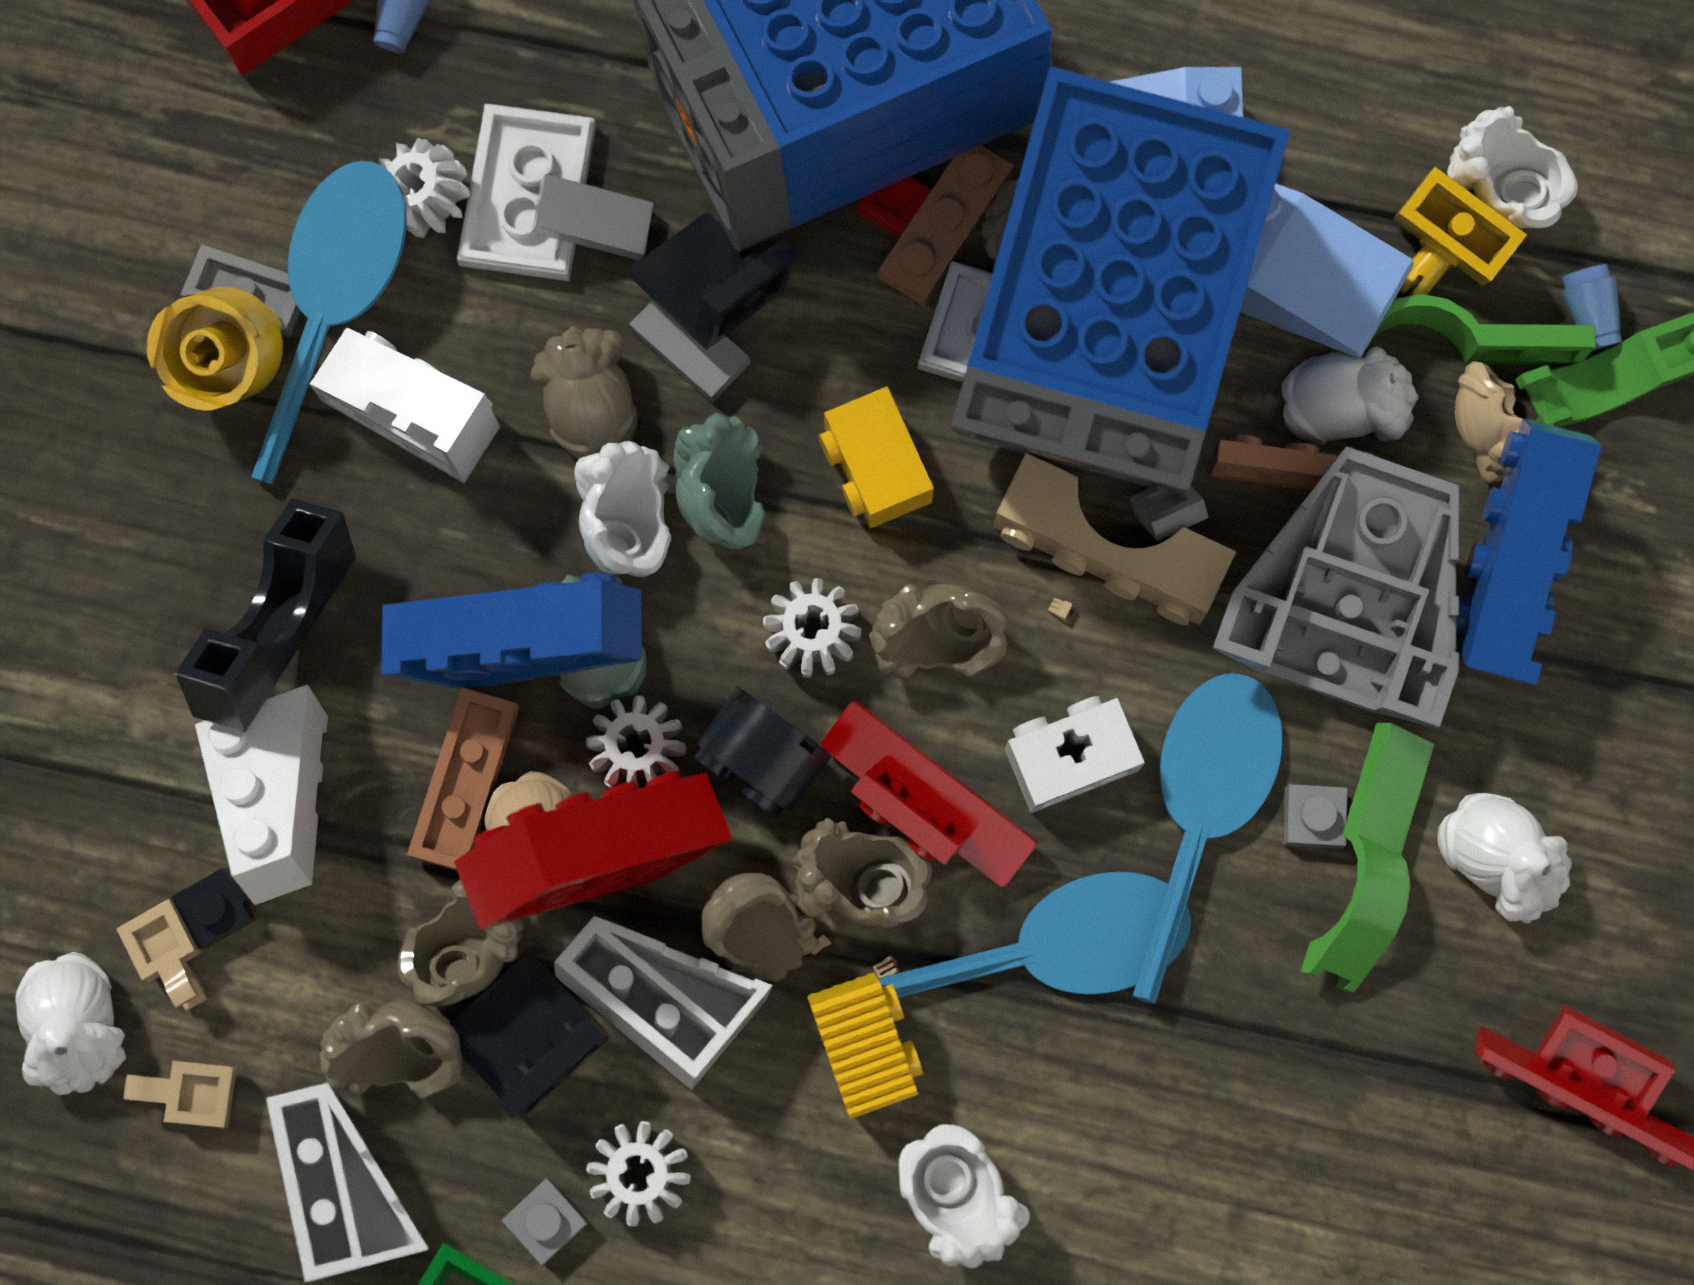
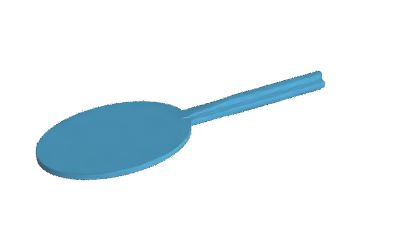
M370 161L352 162L331 173L312 193L295 225L288 255V279L294 301L301 312L308 317L252 473V478L273 485L329 327L350 322L366 312L384 292L400 261L407 229L405 199L395 177L377 163Z
M1236 673L1223 674L1206 681L1195 689L1174 716L1163 743L1159 768L1161 794L1168 814L1174 823L1184 831V835L1133 993V997L1146 1003H1156L1207 839H1218L1227 836L1245 825L1264 803L1278 772L1282 753V726L1279 712L1267 689L1260 682L1247 675Z
M1109 872L1083 877L1056 889L1032 909L1021 927L1018 943L878 979L882 987L893 984L897 997L900 998L1025 966L1027 971L1041 983L1067 993L1092 995L1124 990L1135 986L1168 884L1151 876L1131 872ZM1187 904L1168 965L1179 955L1189 937L1191 916Z

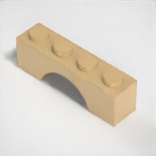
M1028 453L1025 454L996 512L993 524L994 528L1002 531L1000 537L1010 545L1025 551H1030L1034 546L1053 555L1052 562L1061 569L1080 576L1085 571L1105 580L1104 586L1110 592L1128 600H1135L1139 596L1158 605L1156 611L1161 616L1181 625H1188L1189 621L1200 625L1208 613L1236 554V551L1185 527L1168 540L1151 547L1128 548L1111 543L1094 531L1085 519L1078 499V477Z

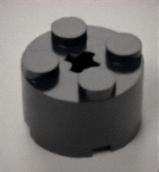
M737 686L696 744L701 749L694 758L718 776L725 777L731 782L737 776L748 783L742 793L769 813L773 812L780 816L784 809L790 812L795 809L833 754L818 745L816 741L772 709L763 705L744 689Z

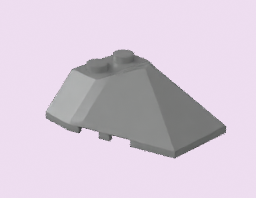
M1346 446L1231 593L1212 649L1259 673L1366 711L1436 728L1440 727L1459 672V652H1456V617L1459 616V596H1456V561L1459 560V485Z

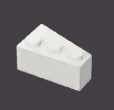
M346 328L310 383L319 399L465 483L500 428L491 409L492 402L486 398L484 393L441 373L427 362L417 358L414 360L397 352V349L389 341L378 334L367 331L364 336Z
M308 684L266 699L246 732L208 721L195 724L231 874L254 905L312 885L318 814L315 812L318 782H322L323 764L320 761L322 734L327 732L328 716Z
M596 916L590 920L555 961V977L691 1090L764 1004L773 986L758 979L753 981L719 967V964L704 958L699 960L668 948L663 942Z
M328 1083L266 1098L305 1282L429 1250Z

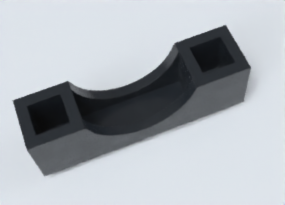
M293 498L290 499L263 540L264 558L261 578L247 612L227 632L221 633L204 628L175 672L193 717L238 731H247L356 559V553L345 517L341 511Z

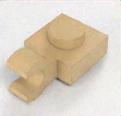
M167 899L116 928L141 980L150 983L161 977L167 994L175 1008L183 1005L184 1009L188 1011L208 1000L200 980L187 964L188 960L202 952L197 948L173 900Z
M172 1061L170 1079L127 1075L123 1099L166 1103L163 1122L228 1128L237 1067Z

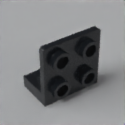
M704 213L631 267L629 276L705 350H708L784 292L798 253L783 239L779 240L765 252L761 249H756L753 252L745 249L738 252L727 237L721 223L710 213Z
M526 953L449 1024L457 1031L462 1057L497 1094L499 1099L496 1102L512 1120L522 1121L610 1039L533 953Z

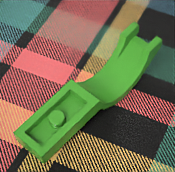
M1425 294L1395 299L1372 337L1373 339L1379 332L1399 324L1423 325L1446 336L1458 348L1465 364H1470L1474 361L1483 364L1572 365L1583 362L1596 347L1594 325L1479 324L1470 312L1451 300ZM1331 347L1327 349V354L1341 352Z
M1694 312L1640 331L1627 340L1583 362L1550 370L1548 365L1521 374L1515 380L1520 390L1526 389L1539 416L1535 421L1555 427L1580 423L1615 410L1653 390L1694 376Z
M1376 723L1342 834L1352 842L1358 859L1357 882L1351 902L1339 922L1323 937L1310 941L1301 969V973L1318 978L1324 970L1339 976L1336 988L1353 993L1395 938L1407 911L1410 880L1407 862L1401 854L1434 747L1433 743L1393 723Z

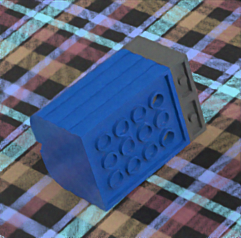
M633 0L649 68L665 112L727 237L738 252L1034 123L1051 66L1050 44H1052V28L1036 0Z
M1050 66L951 427L954 433L1024 454L1028 453L1042 459L1177 494L1189 491L1290 130Z

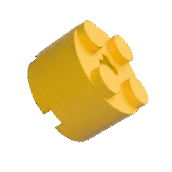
M215 287L184 296L174 301L157 314L152 322L147 338V357L151 369L156 368L159 377L165 384L161 387L178 403L196 410L223 408L260 393L277 374L283 353L281 321L276 312L268 308L254 295L233 287Z

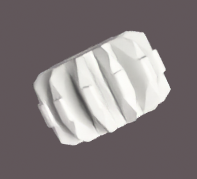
M417 138L412 149L408 148L405 144L396 143L397 157L393 161L381 158L379 160L381 166L395 177L403 192L407 212L406 231L408 230L414 236L425 238L430 227L436 232L446 233L445 219L449 215L454 218H463L461 210L456 206L457 201L471 197L469 189L462 183L468 176L465 167L459 161H455L454 154L444 145L440 146L437 144L433 146L427 140Z
M815 578L812 582V594L804 595L800 583L794 581L790 583V593L793 601L790 602L783 596L774 595L771 599V604L780 615H768L763 618V627L771 632H776V634L766 640L767 650L769 652H778L786 649L779 661L780 667L784 670L791 668L797 659L802 660L801 674L804 678L811 677L813 662L820 661L826 675H831L835 672L834 661L831 655L834 654L841 660L849 662L853 658V650L844 641L853 642L861 639V628L848 624L858 616V607L856 604L839 607L845 596V590L840 586L834 588L825 597L822 596L823 580ZM813 617L820 619V628L828 626V630H818L816 639L805 638L804 628L796 630L797 627L807 626L809 618Z
M635 696L633 710L630 713H626L623 704L617 699L611 702V708L617 717L613 722L599 714L593 719L595 726L604 732L605 736L593 735L586 738L588 749L603 752L594 757L589 764L595 773L610 769L604 781L609 789L619 785L625 776L627 777L626 782L635 781L637 788L640 789V779L646 778L648 782L657 777L656 773L659 770L664 773L679 771L676 764L666 757H679L686 754L687 748L685 743L670 740L677 736L683 728L678 719L662 724L668 712L667 706L662 702L656 704L649 714L646 715V701L643 696ZM634 734H637L641 741L652 740L651 744H644L647 753L640 758H635L631 751L621 753L622 748H629L626 739Z
M641 1121L638 1126L637 1143H633L630 1132L625 1125L616 1126L615 1134L621 1148L617 1150L610 1142L600 1139L596 1144V1148L600 1153L610 1158L608 1165L599 1162L587 1165L588 1173L593 1175L606 1174L607 1179L606 1183L596 1185L590 1189L591 1197H603L610 1192L614 1194L615 1197L609 1202L604 1211V1214L609 1218L618 1214L624 1203L629 1204L626 1216L628 1226L638 1225L641 1218V1204H645L649 1218L653 1223L662 1221L663 1213L656 1199L661 1197L668 1205L674 1208L679 1207L682 1199L678 1194L668 1189L669 1183L685 1185L689 1184L691 1180L690 1174L684 1172L671 1173L670 1166L684 1161L688 1157L687 1151L679 1149L667 1156L663 1153V1150L669 1145L674 1136L669 1130H664L660 1133L653 1145L649 1144L652 1129L651 1123ZM639 1155L641 1156L640 1163H647L650 1160L655 1173L647 1177L649 1188L644 1191H637V1183L628 1186L624 1179V1174L632 1169L630 1159Z

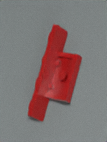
M853 701L846 707L821 742V746L833 754L832 757L860 778L850 792L862 800L859 804L861 809L878 823L888 825L890 822L908 836L906 842L909 847L926 860L935 861L938 859L945 865L957 853L998 886L1005 887L1037 846V840L858 701Z
M1566 1005L1559 1012L1535 1053L1481 1026L1475 1036L1476 1054L1481 1058V1063L1490 1072L1506 1080H1513L1514 1077H1517L1534 1086L1536 1093L1553 1106L1567 1109L1570 1105L1589 1115L1590 1121L1606 1134L1616 1138H1621L1625 1134L1644 1144V1149L1659 1162L1671 1167H1676L1680 1163L1694 1171V1137L1649 1114L1676 1071L1673 1061Z

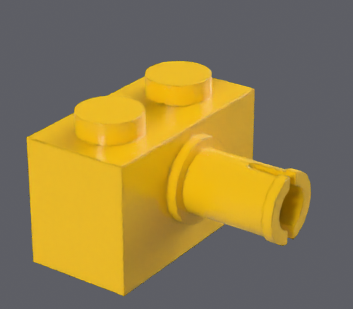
M1434 167L1393 219L1417 237L1422 246L1413 258L1414 266L1398 293L1402 296L1418 277L1420 281L1409 296L1428 295L1449 267H1457L1481 286H1484L1493 280L1527 234L1445 173Z

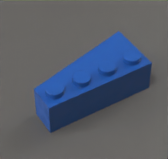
M1524 418L1518 433L1514 431L1509 432L1500 460V464L1506 466L1507 469L1500 489L1492 487L1488 494L1483 511V521L1488 522L1489 525L1483 544L1474 543L1470 550L1465 568V576L1471 578L1465 599L1459 598V616L1456 617V646L1467 667L1537 685L1542 664L1533 662L1531 658L1537 637L1540 638L1543 634L1550 635L1556 611H1552L1554 605V593L1550 592L1552 581L1559 582L1563 576L1567 575L1571 561L1573 539L1571 536L1565 535L1567 525L1578 526L1582 520L1602 447L1592 436Z
M585 574L580 576V582L575 583L546 582L537 584L532 588L382 605L381 675L458 690H461V687L473 690L642 661L641 589L617 584L616 576L612 574Z

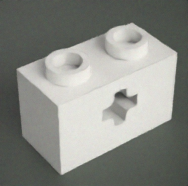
M1099 696L1090 697L1068 707L1069 717L1048 724L1045 717H1040L1013 729L1015 738L1008 740L1005 752L1030 813L1140 770L1145 762L1118 698L1102 703ZM1068 738L1072 746L1084 745L1085 750L1078 759L1079 763H1075L1071 756L1060 758L1058 752L1065 742L1064 739Z

